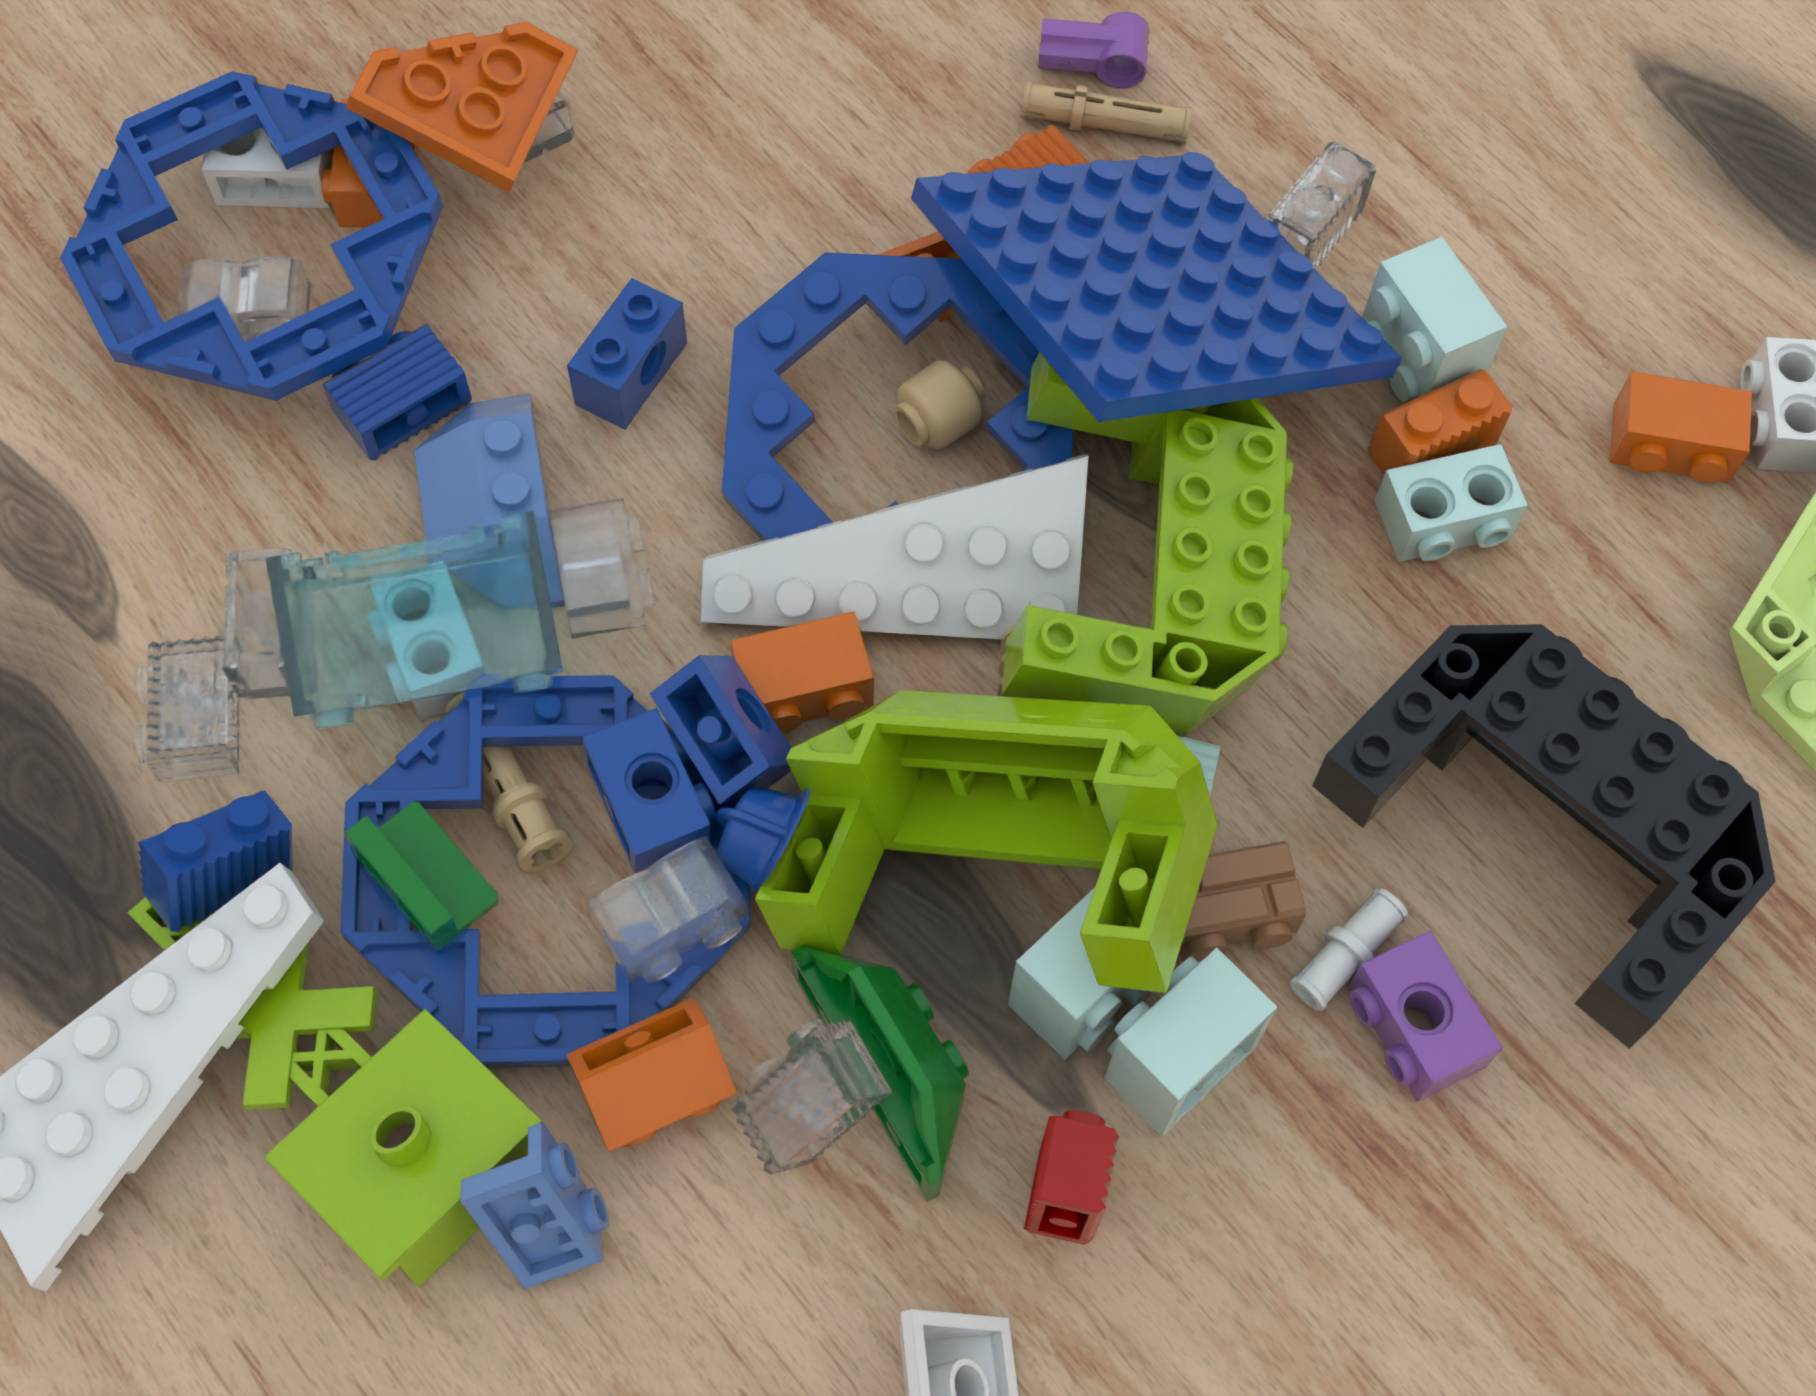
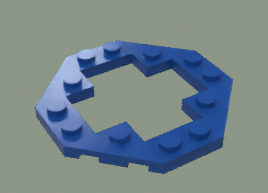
M234 71L123 121L115 139L118 145L115 156L108 170L101 169L83 207L87 216L76 238L69 237L60 257L96 329L115 362L277 401L387 348L443 208L437 189L408 140L346 109V104L334 101L332 94L287 84L285 90L258 84L255 76ZM260 128H263L286 170L340 145L383 219L331 244L333 252L354 290L244 342L220 296L164 322L123 246L178 220L155 176Z
M825 252L734 328L722 494L724 500L762 541L789 536L832 523V520L773 458L815 422L812 410L783 381L780 375L864 304H867L905 345L951 308L1027 387L987 421V432L1023 468L1022 471L1034 470L1072 458L1073 429L1027 420L1031 368L1039 354L1038 349L962 259ZM895 500L888 507L899 505V503Z
M614 675L483 676L463 694V700L440 722L433 721L395 756L396 762L370 786L367 783L363 785L345 802L344 832L366 815L379 828L412 802H419L424 809L483 808V747L583 745L582 737L645 713L648 710L634 699V693ZM663 720V722H664L666 728L670 727V726ZM690 759L689 762L683 764L692 786L702 782L706 787L716 814L720 808H734L738 802L719 804L692 760ZM647 779L639 783L634 790L641 797L653 800L665 796L670 788L660 780ZM713 820L709 822V845L682 856L683 924L616 926V992L480 995L481 935L479 929L464 930L436 952L418 930H413L412 922L352 853L344 833L341 934L420 1013L426 1009L486 1068L571 1066L566 1054L675 1006L749 931V884L724 867L718 860V846L723 831L717 826V821Z

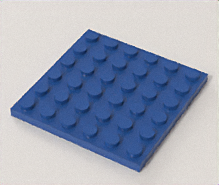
M1187 152L1181 156L1158 158L1141 156L1134 160L1110 162L1094 160L1087 164L1063 166L1047 164L1039 168L1016 170L998 168L992 172L969 174L949 172L943 176L916 178L911 196L912 201L1098 422L1391 378L1402 358L1383 339L1381 332L1368 324L1348 303L1345 295L1334 289L1313 268L1312 262L1300 254L1279 233L1278 227L1269 220H1266L1247 200L1244 192L1234 187L1215 168L1214 162L1203 154Z

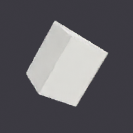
M917 1309L901 1312L899 1337L906 1396H1019L1009 1318Z

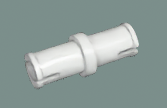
M1376 888L1371 893L1370 898L1343 927L1333 926L1325 935L1326 945L1297 976L1290 980L1289 984L1294 993L1316 1011L1319 1009L1320 1012L1327 1007V1003L1357 972L1360 965L1374 958L1373 953L1401 923L1408 919L1409 914L1405 906L1387 890Z

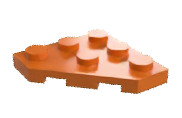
M528 22L506 25L503 32L475 37L474 33L470 32L429 40L427 47L398 52L396 47L376 50L372 52L351 91L346 109L510 192L576 57L578 49Z

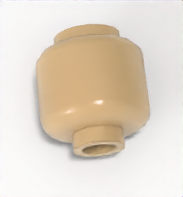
M937 360L898 387L897 405L893 407V414L903 434L915 446L921 447L926 445L935 450H942L982 422L983 407L980 399L985 396V390L978 376L970 368L963 367L960 369L952 362Z

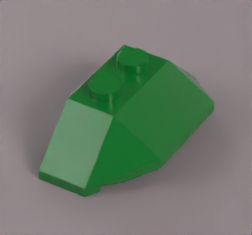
M805 945L797 947L790 951L793 976L926 1201L932 1200L940 1194L963 1104L966 1085L963 1079L969 1076L964 1059L951 1040L941 1044L928 1023L934 1019V1014L922 990L915 983L906 987L895 968Z

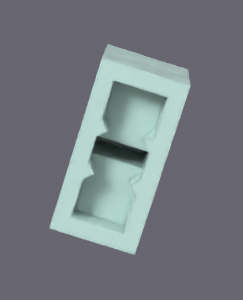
M1501 444L1386 470L1374 500L1399 562L1420 557L1424 561H1433L1445 557L1454 549L1476 544L1482 548L1499 545L1514 534L1528 507ZM1473 498L1480 499L1488 505H1482L1476 502ZM1415 511L1426 513L1432 519L1421 517Z

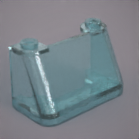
M534 511L501 516L502 525L493 527L494 535L489 536L484 525L470 527L471 532L349 554H342L338 550L326 552L327 565H324L323 558L302 560L300 552L265 558L294 717L299 719L313 718L315 729H327L355 723L354 711L507 683L513 684L514 693L535 691L554 686L552 675L563 672L564 665L540 524Z

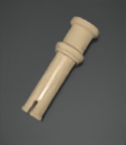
M465 692L456 695L448 702L445 708L446 714L463 700ZM511 746L483 747V779L494 799L492 816L498 827L507 829L518 849L516 861L520 869L526 873H533L557 864L570 853L574 843L568 831L558 828L547 806L550 799L544 787L529 781Z

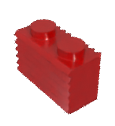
M1077 1110L1065 1111L1063 1117L1049 1116L1039 1151L1024 1230L1083 1245L1093 1240L1106 1209L1104 1204L1109 1194L1107 1189L1111 1182L1110 1174L1114 1167L1113 1159L1117 1152L1115 1147L1119 1139V1135L1114 1128L1105 1126L1106 1121L1102 1117Z

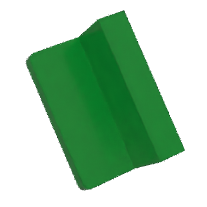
M419 802L410 803L379 828L366 815L344 832L352 853L436 952L494 908L499 902L497 892Z

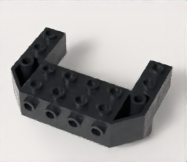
M1450 625L1326 754L1312 787L1363 828L1427 759L1443 771L1474 738L1657 885L1655 890L1628 919V922L1638 929L1637 932L1574 1003L1630 1049L1656 1024L1776 882L1759 793L1744 781L1742 775L1732 765L1716 760L1694 743L1679 724L1670 719L1662 718L1636 698L1633 690L1626 683L1618 678L1609 677L1587 660L1572 641L1556 636L1544 625Z

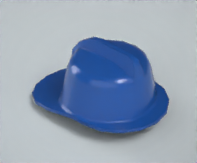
M751 787L742 795L734 808H720L716 814L717 826L723 831L718 846V860L724 867L752 887V893H758L760 887L768 879L782 856L804 812L811 789L805 788L795 796L766 788Z

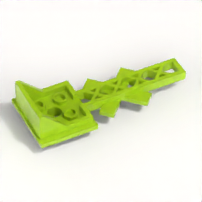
M146 897L127 912L163 951L203 922L196 920L193 927L183 926L180 933L170 931L168 927H161L157 923L161 917ZM308 942L274 989L263 990L239 1022L244 1029L236 1039H251L243 1106L246 1110L290 1108L293 1083L317 1106L306 1119L265 1155L264 1158L382 1282L399 1267L419 1288L480 1229L461 1203V1180L528 1156V1127L542 1121L426 1009L419 1013L371 1057L348 1033L374 1031L377 990L374 986L304 990ZM317 1034L315 1051L296 1052L298 1035ZM334 1044H336L341 1050H334ZM359 1069L329 1096L332 1070ZM313 1071L312 1079L305 1072ZM404 1124H415L412 1134L405 1142L393 1148L385 1147L387 1137L395 1128Z

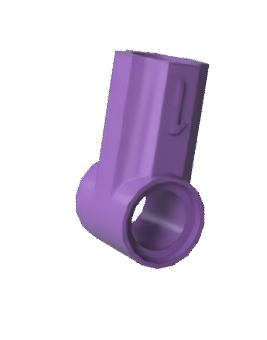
M1131 12L1111 14L1102 23L1043 18L1038 68L1097 73V76L1103 83L1111 87L1130 88L1136 86L1144 80L1146 75L1149 24L1143 17Z

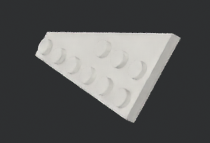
M1088 454L1080 455L1060 463L1034 470L1029 469L1010 474L1008 477L970 487L965 486L880 509L867 515L844 521L839 520L804 532L781 538L776 537L706 556L703 559L700 622L789 627L854 611L859 629L864 632L1001 639L1002 634L1009 627L1016 624L1027 605L1077 615L1089 456Z
M282 863L269 870L0 1076V1230L32 1288L45 1292L49 1289L62 1271L57 1264L80 1234L88 1237L104 1215L99 1208L125 1174L136 1173L204 1082L199 1078V1075L221 1046L229 1049L244 1029L239 1024L241 1019L263 990L274 989L324 922V919L293 872Z

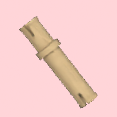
M1026 80L1020 117L1070 124V130L1080 131L1081 126L1186 144L1191 123L1192 107L1171 106L1121 96L1104 95L1087 91L1088 86L1077 84L1076 89Z

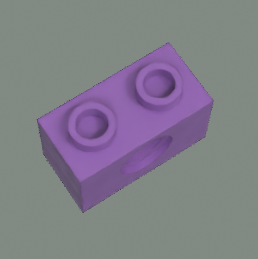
M1431 930L1362 963L1348 985L1351 989L1349 993L1350 1002L1356 1016L1365 1027L1370 1028L1373 1026L1386 1048L1384 1058L1391 1075L1400 1086H1408L1417 1102L1486 1068L1503 1049ZM1416 1008L1423 1011L1430 1018L1433 1029L1421 1030L1411 1025L1405 1016L1404 1009Z

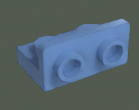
M543 1122L528 1127V1156L461 1180V1203L524 1289L603 1261L602 1230L607 1229L609 1226L608 1212L603 1197L595 1187L591 1189L586 1187L579 1176L577 1162L572 1150L566 1143L558 1144Z

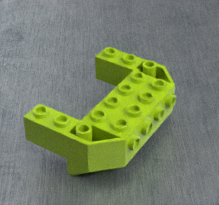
M1039 352L1031 368L1027 420L1131 441L1129 479L1160 485L1151 625L1147 629L1027 605L1006 639L1001 696L1152 706L1177 736L1185 737L1247 692L1274 660L1278 661L1284 653L1288 629L1286 623L1280 622L1281 603L1288 590L1290 573L1288 567L1282 566L1283 547L1288 540L1291 529V514L1284 511L1285 493L1289 488L1293 474V461L1291 458L1286 457L1287 432L1258 398L1098 422Z
M900 690L834 728L790 749L786 761L800 791L802 792L805 788H809L811 792L804 812L787 847L768 879L760 887L755 898L780 949L794 950L801 945L841 955L884 849L1100 869L1101 872L1080 931V936L1098 985L1167 993L1218 824L1200 761L1152 706Z

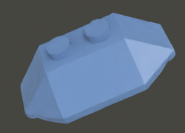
M531 394L470 403L414 450L429 560L436 566L444 563L450 577L487 601L489 606L502 616L565 606Z

